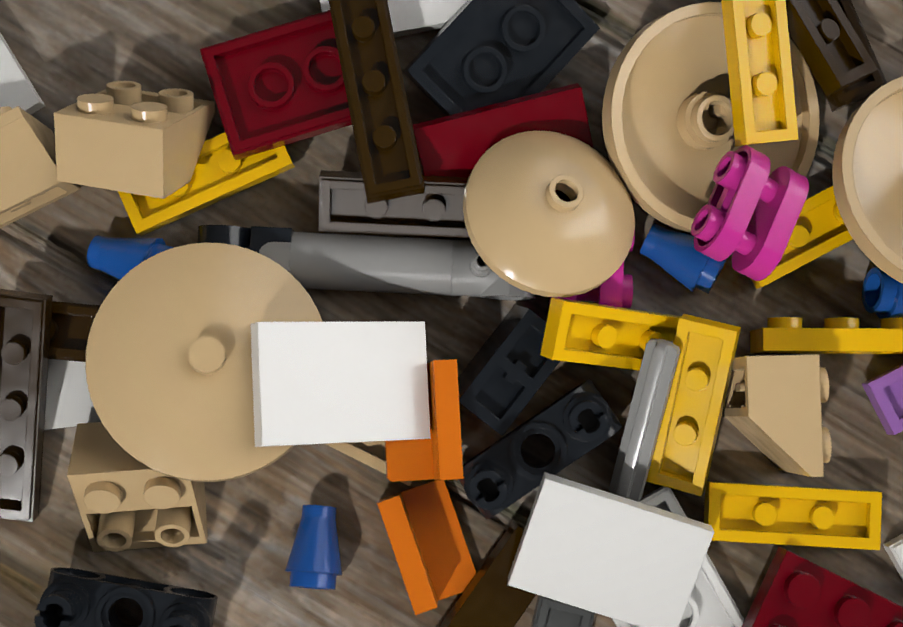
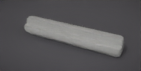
M650 339L646 344L609 487L610 493L637 502L642 499L681 352L680 347L671 341Z

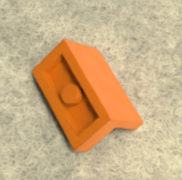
M457 359L433 360L427 363L431 439L385 441L386 477L389 481L464 479Z
M434 480L380 499L377 504L415 615L438 608L439 600L464 592L477 573L445 481Z

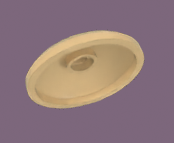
M527 131L502 139L481 156L467 180L464 191V222L475 250L486 265L500 278L531 294L558 298L577 296L589 292L607 281L618 270L627 257L632 245L635 215L630 194L611 163L602 154L588 144L565 134L551 131ZM555 190L565 193L569 197L570 202L559 199Z

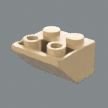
M132 81L109 82L103 91L96 94L80 95L77 97L76 103L54 112L57 181L164 199L191 181L215 113V102L194 99L193 92L186 89H164L158 93L141 91V84Z
M9 106L0 107L1 229L81 189L78 184L57 181L55 135L53 131L19 106L13 109Z
M768 355L734 358L724 402V417L781 471L809 477H824L823 463H828L831 458V437L828 428L822 427L821 403H826L828 400L829 378L827 370L824 367H820L819 355Z
M102 422L77 424L67 477L93 552H118L126 549L179 547L182 545L207 543L208 531L204 482L174 478L149 468L126 452L112 438Z

